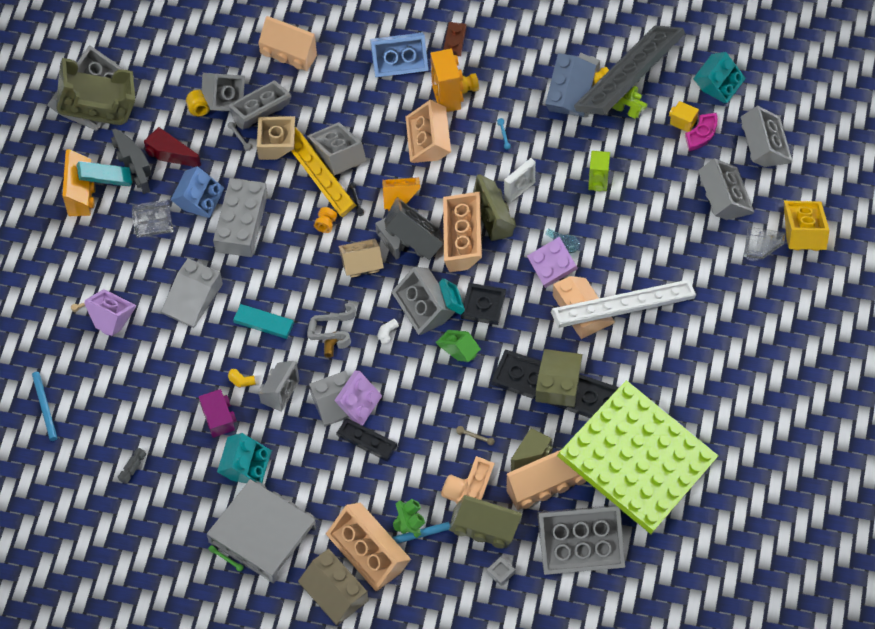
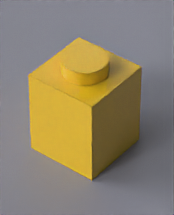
M679 101L676 107L673 106L669 112L671 117L670 125L686 132L691 131L698 120L699 109Z

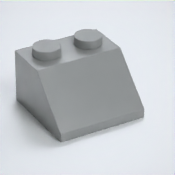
M203 73L202 93L210 110L230 111L228 105L244 97L245 76Z
M280 362L276 364L274 369L272 368L269 371L268 380L265 384L261 385L258 392L262 404L282 412L300 381L297 362Z
M346 371L309 384L312 399L324 427L350 418L334 401L349 380Z

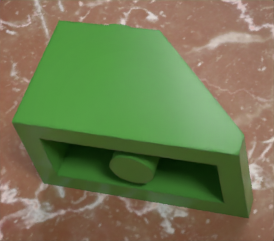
M447 330L435 342L458 361H472L481 350L467 331Z

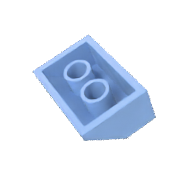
M424 33L370 39L375 77L429 71Z

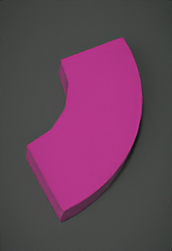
M717 113L699 115L697 127L685 133L689 151L703 147L712 139L717 129Z

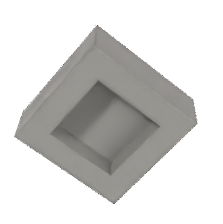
M499 557L487 569V574L502 586L515 574V569L502 557Z

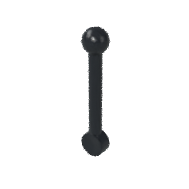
M351 182L349 188L352 189L357 205V215L363 216L364 210L361 208L355 189L356 184Z

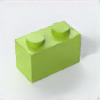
M591 151L588 190L597 192L607 191L610 152Z

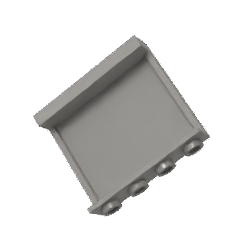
M250 479L208 531L207 538L209 543L274 584L278 579L277 572L310 529H316V522L314 516L309 512H302L293 502H286L277 492H270L261 482H254Z

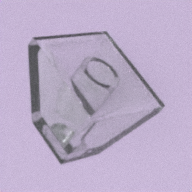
M748 227L743 257H747L750 261L764 259L784 245L785 232Z

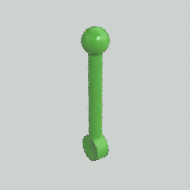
M209 546V551L236 567L237 571L241 572L244 569L242 564H237L219 552L214 546Z

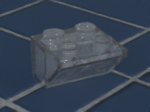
M169 199L132 205L133 224L137 238L174 232Z

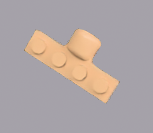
M476 456L467 479H461L454 475L447 477L441 492L442 497L452 500L456 504L464 495L482 500L495 463Z

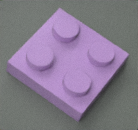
M560 237L527 255L545 288L578 269Z
M355 370L334 401L352 421L363 426L382 395L360 371Z

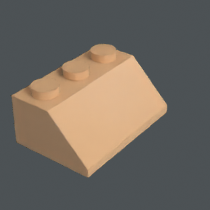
M269 16L265 18L259 39L260 53L266 57L277 59L281 63H287L297 69L308 71L317 57L315 34Z
M429 100L406 116L410 162L439 161L451 153L445 106Z
M569 276L553 284V297L560 307L599 299L586 278ZM607 317L572 326L579 337L583 339L614 324L615 321L612 317Z

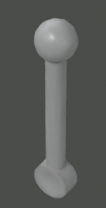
M229 122L228 128L232 129L236 136L239 138V140L242 142V144L244 145V150L250 151L251 145L245 142V140L234 127L235 124L233 122Z

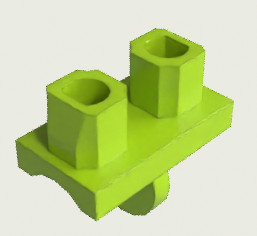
M633 86L612 108L623 111L626 104L630 106L627 115L636 119L647 108L648 104L640 101L642 95L637 93L638 87Z

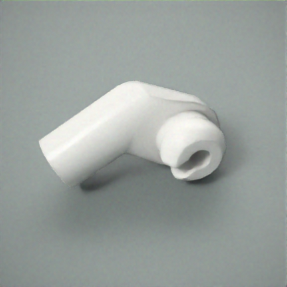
M395 319L379 328L377 337L378 340H381L382 344L390 342L389 333L399 327Z

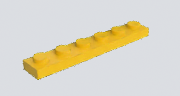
M295 127L294 149L291 152L337 213L344 217L357 205L300 130Z

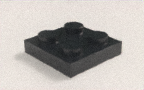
M469 283L463 304L465 311L461 314V319L499 325L506 289Z

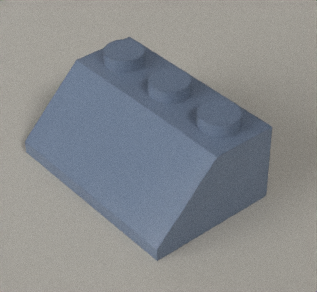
M558 53L545 103L548 110L584 117L585 112H577L574 105L592 88L597 66L577 56Z

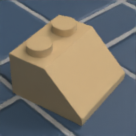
M295 116L258 117L257 151L259 160L279 159L294 149Z
M376 239L339 246L346 276L357 277L363 272L376 273L380 271L379 269L384 268L380 246Z

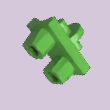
M410 499L407 503L399 500L396 503L398 516L393 522L394 530L402 534L411 532L414 534V537L418 538L421 535L419 528L425 524L422 515L416 513L421 509L420 504L414 499Z

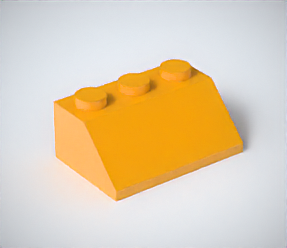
M66 149L62 196L68 216H91V208H94L95 205L94 197H92V193H95L96 189L95 182L79 180L76 164L79 161L91 163L92 161L79 153Z

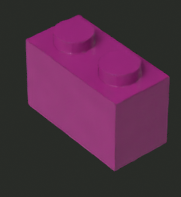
M221 389L198 396L213 438L235 431L234 423L237 421L234 412H229L228 406L231 405L228 396H223Z

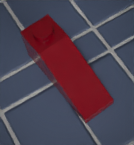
M160 127L144 140L145 151L150 157H155L159 161L186 166H201L200 157L197 153Z

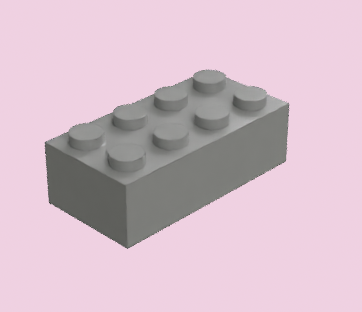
M229 179L213 239L215 252L246 257L253 256L268 197L266 183Z

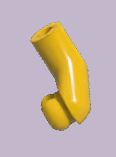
M231 369L228 373L229 380L237 387L256 385L254 376L244 377L237 369Z

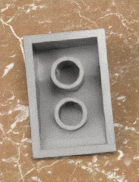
M339 122L307 136L312 147L333 175L342 174L345 170L358 167L361 163L366 162L362 142Z
M187 258L174 280L161 313L194 328L223 285L221 273Z

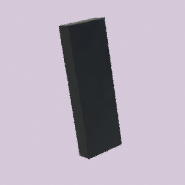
M348 418L344 420L336 432L338 437L387 462L397 448V443Z

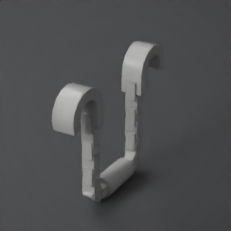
M347 303L345 304L347 312L314 315L309 322L307 337L311 340L337 339L339 340L337 342L339 349L348 347L351 344L348 332L337 331L336 333L315 334L317 321H347L353 319L356 316L355 306Z

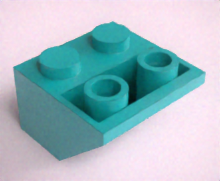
M727 52L711 54L693 79L704 93L724 103H728L746 78Z
M244 433L227 437L217 472L231 481L247 483L251 479L254 482L262 483L272 450Z

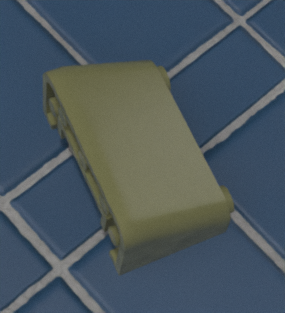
M62 58L59 69L56 103L58 113L115 125L126 123L135 103L133 71L120 69L113 73L112 78L77 72L78 64L76 61Z

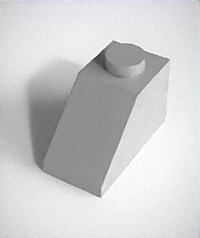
M384 218L375 223L376 234L395 259H398L403 244L399 237L396 235L392 236L385 230Z

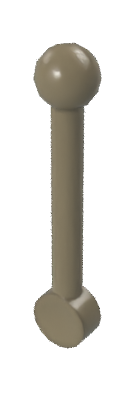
M462 426L456 428V432L459 435H469L487 442L488 445L495 443L493 438H486L466 431Z

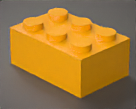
M452 48L431 52V81L436 102L445 106L447 112L460 110L461 102L464 99L461 81L463 80V74L461 69L458 70L457 67L459 66L458 57L453 54Z

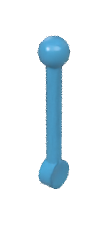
M499 118L497 124L502 131L505 143L504 148L508 150L511 148V144L507 140L504 119Z

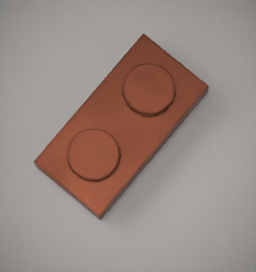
M449 22L443 50L452 48L454 55L461 56L467 28L466 24Z

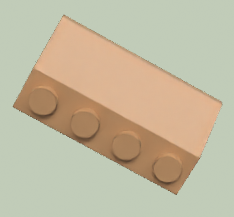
M480 191L443 197L444 262L449 272L468 270L482 258Z
M559 450L507 473V493L517 510L527 509L540 500L545 501L558 492H566L569 487L576 484L582 485L586 480L557 457L561 451Z
M361 502L346 505L326 532L329 539L375 591L380 590L401 574L411 560Z

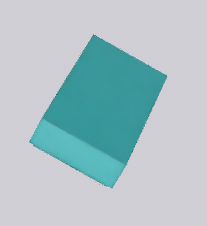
M442 279L439 282V286L446 307L461 315L465 308L457 285Z

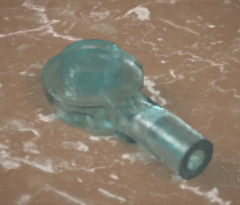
M550 228L545 233V235L554 240L560 237L569 253L576 252L580 247L579 240L573 235L566 234L563 236Z

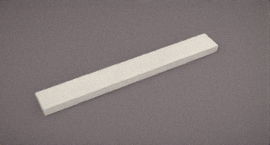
M689 280L552 308L551 314L558 328L691 300L696 297V293Z

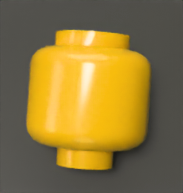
M194 90L187 95L186 105L193 116H203L210 111L202 90Z

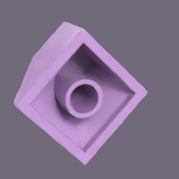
M105 289L87 298L84 302L95 328L111 336L122 330L136 307L135 304Z

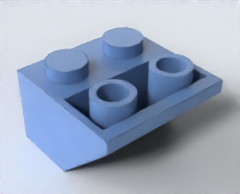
M197 166L184 172L171 201L184 211L210 218L224 187Z

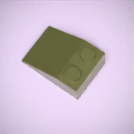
M544 349L538 375L535 402L575 407L583 354Z

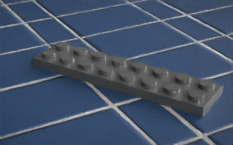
M655 25L574 105L577 112L599 115L608 113L669 49L685 34L684 29Z

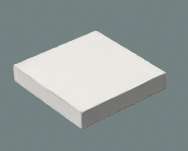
M532 158L504 179V200L508 204L535 183L536 162Z

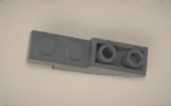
M113 129L114 137L111 138L113 147L119 150L116 152L119 162L123 161L124 166L129 167L132 174H136L134 180L137 188L141 187L143 194L149 193L150 189L146 177L152 174L145 155L127 135L117 129Z

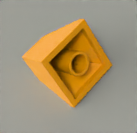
M419 177L382 180L384 209L390 211L397 197L407 204L420 189Z

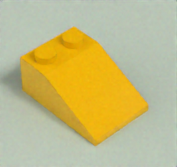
M784 201L786 239L789 249L827 250L830 230L822 203L819 201Z

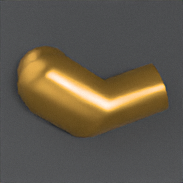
M325 340L324 356L326 358L334 356V345L339 340Z

